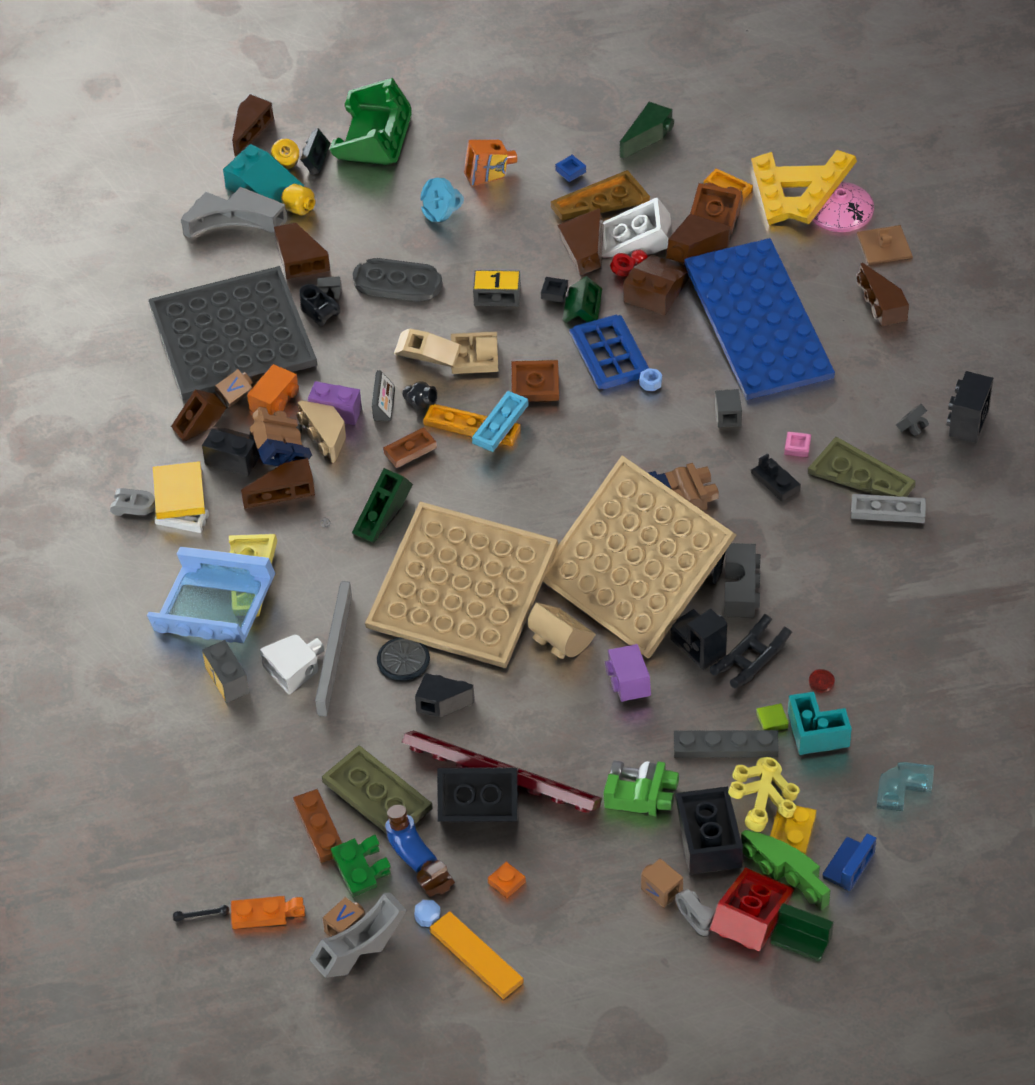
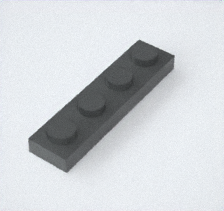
M778 730L674 731V758H778Z

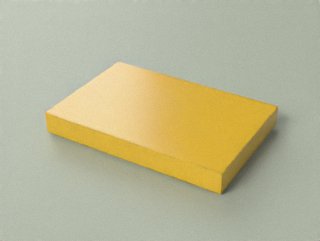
M200 461L152 467L157 519L205 514Z

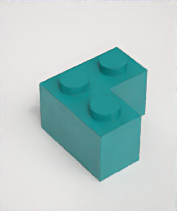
M814 692L789 695L788 717L799 755L850 747L852 728L846 708L820 712Z

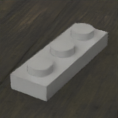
M852 494L851 519L925 523L926 498Z

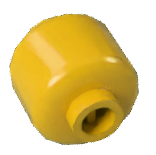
M280 139L273 144L271 156L286 169L293 168L299 160L298 145L293 140Z
M292 184L285 188L282 193L281 200L285 204V209L294 214L306 215L315 206L314 193L310 188L299 184Z

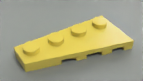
M275 534L229 535L231 550L229 552L266 557L270 559L272 564L277 538ZM232 592L235 617L247 616L255 595ZM261 604V606H260V609H259V611H258L256 617H259V616H260L262 604Z

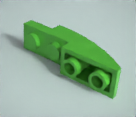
M744 830L741 833L743 854L748 858H752L765 875H770L776 881L785 876L791 886H796L804 894L806 900L811 904H815L820 910L829 905L830 889L819 879L820 866L798 849L771 836L749 830Z

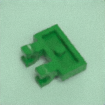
M376 835L366 838L359 845L354 838L331 848V854L352 897L376 888V879L391 874V865L387 857L377 861L371 867L368 866L364 858L380 852L378 847L380 843Z

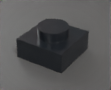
M546 277L541 290V299L563 302L568 289V280Z

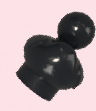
M418 381L413 386H406L402 392L403 398L417 410H423L428 405H434L437 401L436 388L429 386L423 381Z

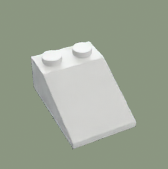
M658 197L603 222L602 257L611 258L618 253L630 256L633 251L638 249L645 251L648 255L667 249L668 239L672 235L671 217Z

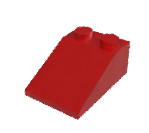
M745 867L718 902L710 930L718 933L721 937L730 938L743 944L746 948L755 949L760 952L778 922V911L782 903H788L794 888Z

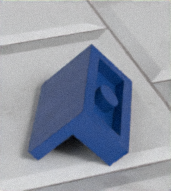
M867 833L860 843L850 837H846L824 870L823 879L851 891L875 853L877 838Z

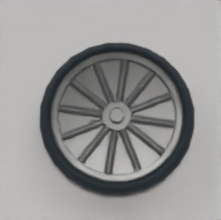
M402 637L386 642L380 648L377 655V665L380 671L394 680H410L418 677L426 670L430 661L429 651L424 644Z

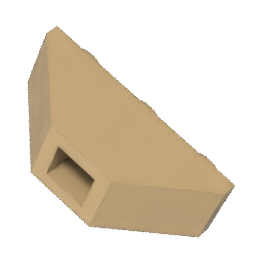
M407 329L401 332L394 354L455 367L461 345L430 332Z
M303 400L299 401V412L296 415L300 425L306 426L310 439L318 443L322 456H327L331 463L336 462L346 439L344 420L334 406Z

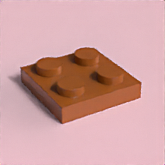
M558 360L511 361L512 393L527 398L528 402L559 401Z

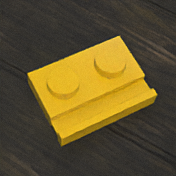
M796 806L793 816L787 818L780 815L777 808L770 836L789 844L806 855L817 810Z

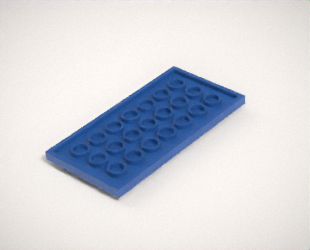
M771 238L685 259L684 265L746 401L834 379L835 371Z

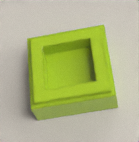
M781 703L756 709L762 730L779 731L788 729L789 723Z

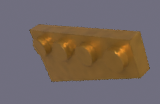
M626 170L552 200L551 209L561 221H565L596 209L603 213L641 205L650 201V195L633 175Z

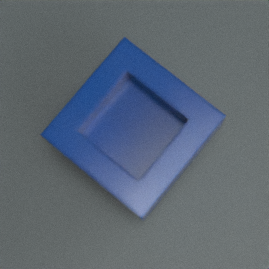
M572 154L556 163L555 171L570 182L586 173V165Z

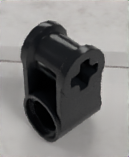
M306 284L300 288L301 310L312 318L317 325L323 326L326 324V320L333 315L337 316L340 314L341 311L337 302L316 285Z

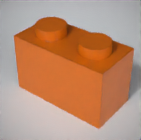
M273 364L247 394L249 410L255 412L257 408L263 407L267 408L269 415H273L277 411H283L286 404L299 391L297 374Z

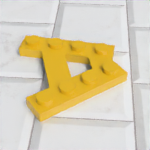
M836 150L825 165L776 167L772 152L751 158L769 225L790 218L810 224L856 164V156ZM808 187L801 197H785L782 189Z

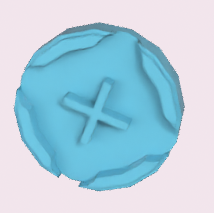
M445 178L429 179L423 186L420 201H423V206H421L422 212L431 222H444L464 202V196L457 189H454L450 181Z

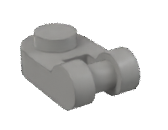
M119 488L115 492V501L111 504L110 512L117 516H121L124 513L147 515L155 509V499L153 494L148 491Z
M685 889L677 893L675 900L683 916L699 935H709L712 932L710 927L714 915L713 910L710 907L703 906L695 892Z

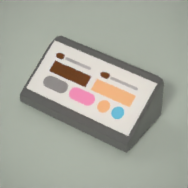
M377 370L375 374L372 398L374 421H391L395 386L381 370Z

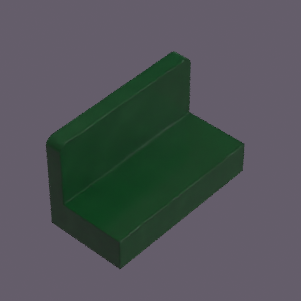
M587 276L567 289L562 320L567 323L576 316H580L586 322L598 320L603 288Z
M782 903L778 911V923L770 938V943L813 960L821 961L832 938L834 922Z

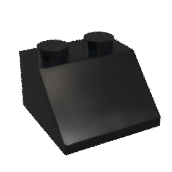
M227 428L211 429L202 444L205 465L244 476H249L260 457L254 436Z

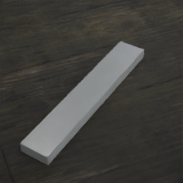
M342 581L339 586L315 699L318 716L328 715L352 600L351 584L348 581Z

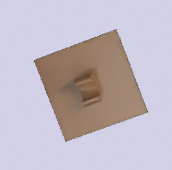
M901 225L857 232L868 265L913 258Z

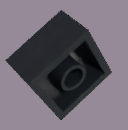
M965 371L963 379H958L955 388L956 397L951 396L948 410H952L948 415L946 426H950V437L977 443L990 409L993 377Z

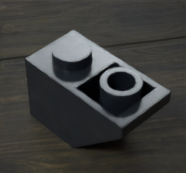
M425 673L415 695L416 712L441 718L473 704L475 700L474 685L461 680L444 678L441 675Z

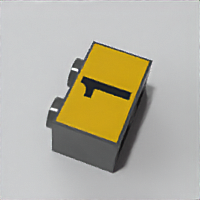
M475 270L473 284L474 306H520V271Z
M225 640L202 649L205 668L226 703L249 694L246 673Z

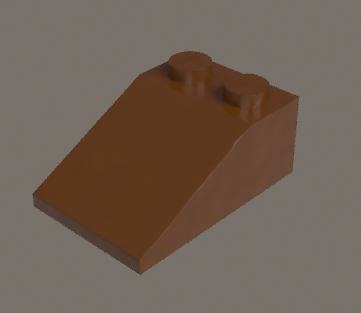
M656 255L649 256L633 267L623 283L624 302L666 315L690 277L685 265Z

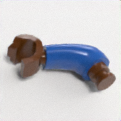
M403 805L391 806L387 811L389 819L385 827L389 843L402 860L418 873L416 876L418 884L428 897L444 894L455 883L447 872V866L440 860H437L436 856L420 838L415 828L414 820L411 816L407 815L406 808Z

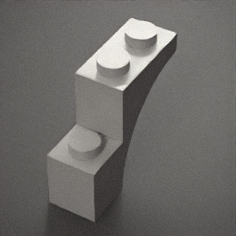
M383 893L374 907L353 926L337 935L321 939L309 960L325 978L348 975L360 954L382 952L407 910L391 893Z

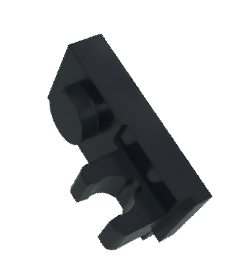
M317 128L315 131H312L310 138L306 140L305 143L307 145L302 149L303 154L300 159L312 175L320 173L331 144L321 130Z
M767 453L759 458L758 466L751 469V473L781 502L800 491L801 484L772 458L769 459V454Z

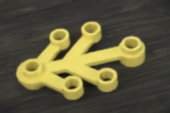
M762 757L757 761L756 766L749 768L744 765H737L732 773L736 781L731 783L728 790L731 797L741 799L744 795L758 792L755 806L748 812L744 821L746 827L754 832L763 831L768 822L767 812L765 811L768 797L776 805L779 814L783 817H792L796 809V805L792 801L797 798L800 789L793 783H787L781 775V765L774 758ZM759 776L761 778L759 781L747 784L741 783L746 782L751 777ZM771 781H774V783L781 789L782 796L773 787Z

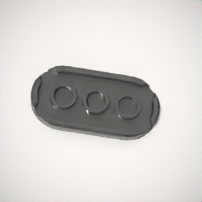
M371 258L366 260V263H360L355 267L353 283L359 292L366 295L421 302L430 300L440 293L442 289V276L435 267L428 264Z

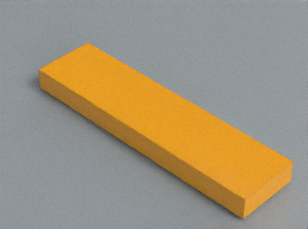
M434 404L430 405L423 419V424L473 437L488 416ZM515 423L500 444L513 447L521 430L520 424Z
M450 911L430 926V932L503 1000L524 983L521 975Z

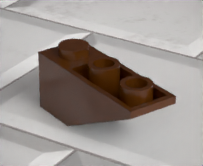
M860 263L859 273L856 274L859 287L862 286L865 300L867 303L870 302L873 317L878 319L881 327L908 321L909 303L902 289L866 264Z

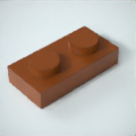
M423 427L383 447L385 456L398 468L436 449L437 443Z

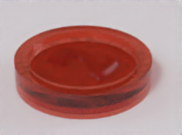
M818 669L809 676V685L816 692H828L834 687V675L828 670Z

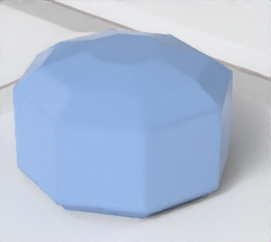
M648 368L641 372L640 386L644 390L655 391L661 388L662 374L657 369Z
M422 900L415 905V921L421 927H430L440 919V906L434 900Z

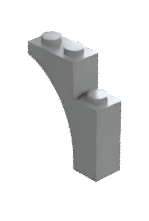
M242 187L232 194L229 200L205 192L181 218L183 235L190 238L212 228L233 225L255 227L275 234L274 227L283 225L287 221L285 204Z

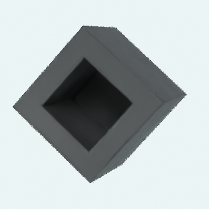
M739 389L715 391V412L718 428L742 426V406Z

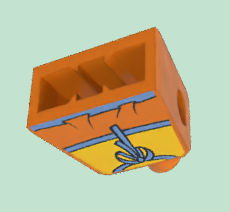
M469 140L464 174L471 186L501 179L505 176L507 164L517 163V153L515 150L507 151L501 140Z

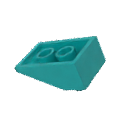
M252 144L248 145L223 168L225 188L234 193L242 187L282 203L281 196L285 188L292 184L304 186L268 152Z

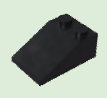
M728 786L676 793L677 809L689 875L742 868L743 846L731 797L728 793Z

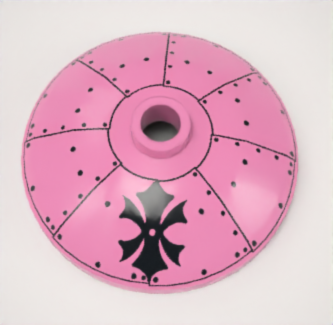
M841 182L812 221L829 231H854L865 226L871 220L874 213V202L869 193L863 188L852 183Z

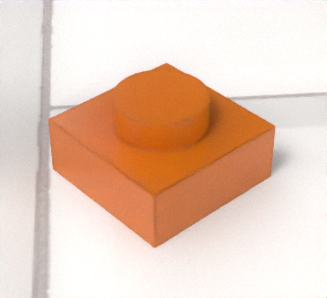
M507 861L488 877V884L507 899L526 883V877Z

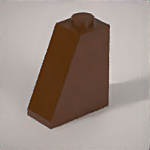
M596 209L559 224L558 229L561 241L580 276L601 268L604 233L601 211Z
M689 214L668 239L666 258L684 263L686 258L725 249L729 246L731 226Z
M297 223L274 227L276 245L286 280L330 271L328 252Z

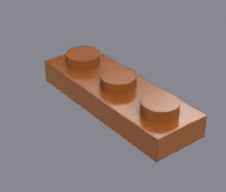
M318 789L293 797L294 805L320 863L334 859L331 854V848L342 844V841Z

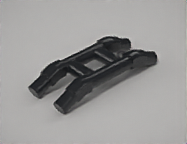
M764 614L759 622L749 631V634L728 655H725L710 667L711 674L717 675L725 672L733 663H736L744 670L730 680V685L732 688L745 685L783 648L792 631L784 626L778 636L769 644V647L758 640L772 621L771 617ZM749 647L760 653L753 662L742 656Z

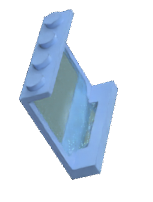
M180 547L177 556L182 568L160 613L148 612L147 614L153 630L159 633L201 637L207 640L216 639L225 640L228 643H244L276 574L270 559Z

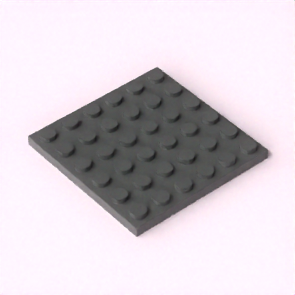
M280 266L148 299L182 400L189 399L195 389L209 393L216 392L215 385L237 369L241 373L245 372L252 382H256L262 378L273 364L291 372L317 366V358Z

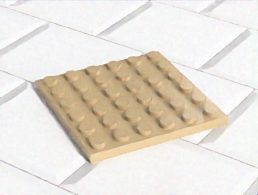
M622 455L556 548L543 582L627 644H638L641 654L649 659L737 535Z
M420 501L365 621V626L371 630L395 637H402L426 646L506 668L555 554L558 539Z

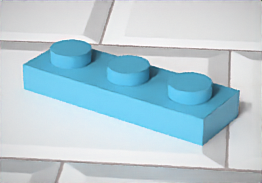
M507 391L473 435L472 444L494 452L528 407V399Z

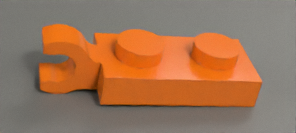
M285 896L231 901V924L233 929L286 924V917L305 916L303 897H295L286 902Z

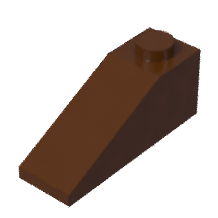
M250 94L240 103L232 138L234 156H238L274 119L272 102Z
M308 458L283 463L241 489L244 509L315 495L314 481Z

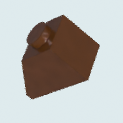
M195 389L171 427L183 441H188L213 428L227 407L215 394Z

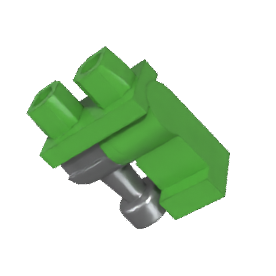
M613 760L611 772L608 774L603 793L604 808L638 813L648 812L649 815L653 816L657 815L658 809L672 810L674 793L663 792V788L676 790L679 783V773L666 770L664 762H657L655 764L648 761L644 762L640 768L624 767V763L621 761ZM622 778L631 779L635 782L622 780Z

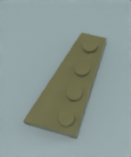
M835 437L808 467L809 475L880 496L907 497L915 487V480L838 437Z

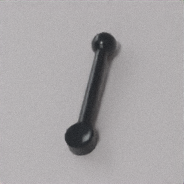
M221 905L219 908L187 913L176 911L173 913V920L179 922L184 918L217 913L226 915L229 912V907Z

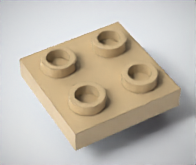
M497 332L451 334V341L461 345L455 367H451L452 374L498 372Z

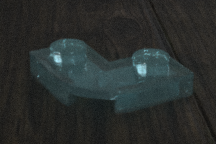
M901 762L897 764V767L882 773L879 780L876 808L903 811L905 790L931 793L934 765Z

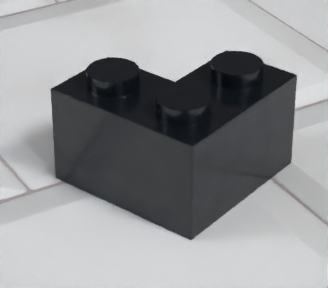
M711 608L701 615L695 609H692L677 619L672 625L670 639L704 670L726 655L728 624L722 615H717Z

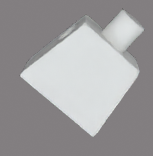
M294 634L261 648L260 654L262 665L290 695L318 672L317 655L324 652L325 649L318 638L306 644L299 635Z

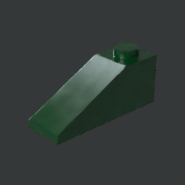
M648 102L620 140V158L625 159L663 139L666 133L670 132L674 126L672 109Z
M383 468L352 534L374 543L403 506L413 484L404 476Z

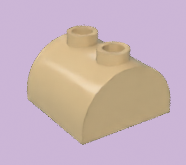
M536 602L529 615L528 627L535 633L533 639L542 645H546L547 642L554 646L551 652L562 659L565 656L575 657L580 654L596 635L559 607Z

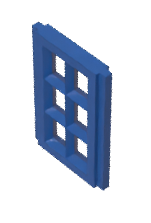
M612 315L569 329V333L598 389L604 390L639 380L641 372L649 368L621 315ZM613 326L618 337L606 340L601 329ZM597 331L602 341L589 344L585 334ZM621 342L626 354L614 356L610 345ZM605 347L610 358L598 361L593 350ZM630 359L635 370L623 373L618 362ZM614 364L619 374L606 377L602 367Z

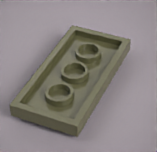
M360 745L322 775V782L386 834L385 827L389 819L387 811L391 806L403 805L406 808L407 815L413 818L415 824L433 809L431 801Z

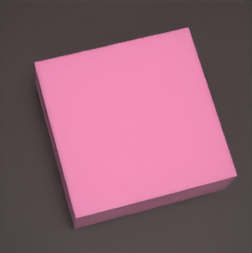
M787 432L784 455L808 458L811 434Z

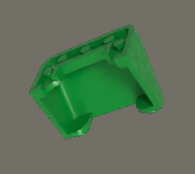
M393 78L349 90L345 101V108L353 118L345 142L341 138L333 139L330 146L332 155L339 160L383 165L396 163L412 115L409 101Z

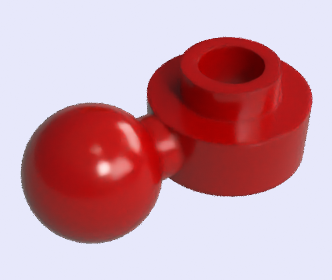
M640 249L633 251L630 256L618 253L614 255L610 268L616 275L625 277L629 275L634 266L644 261L648 256L645 251Z

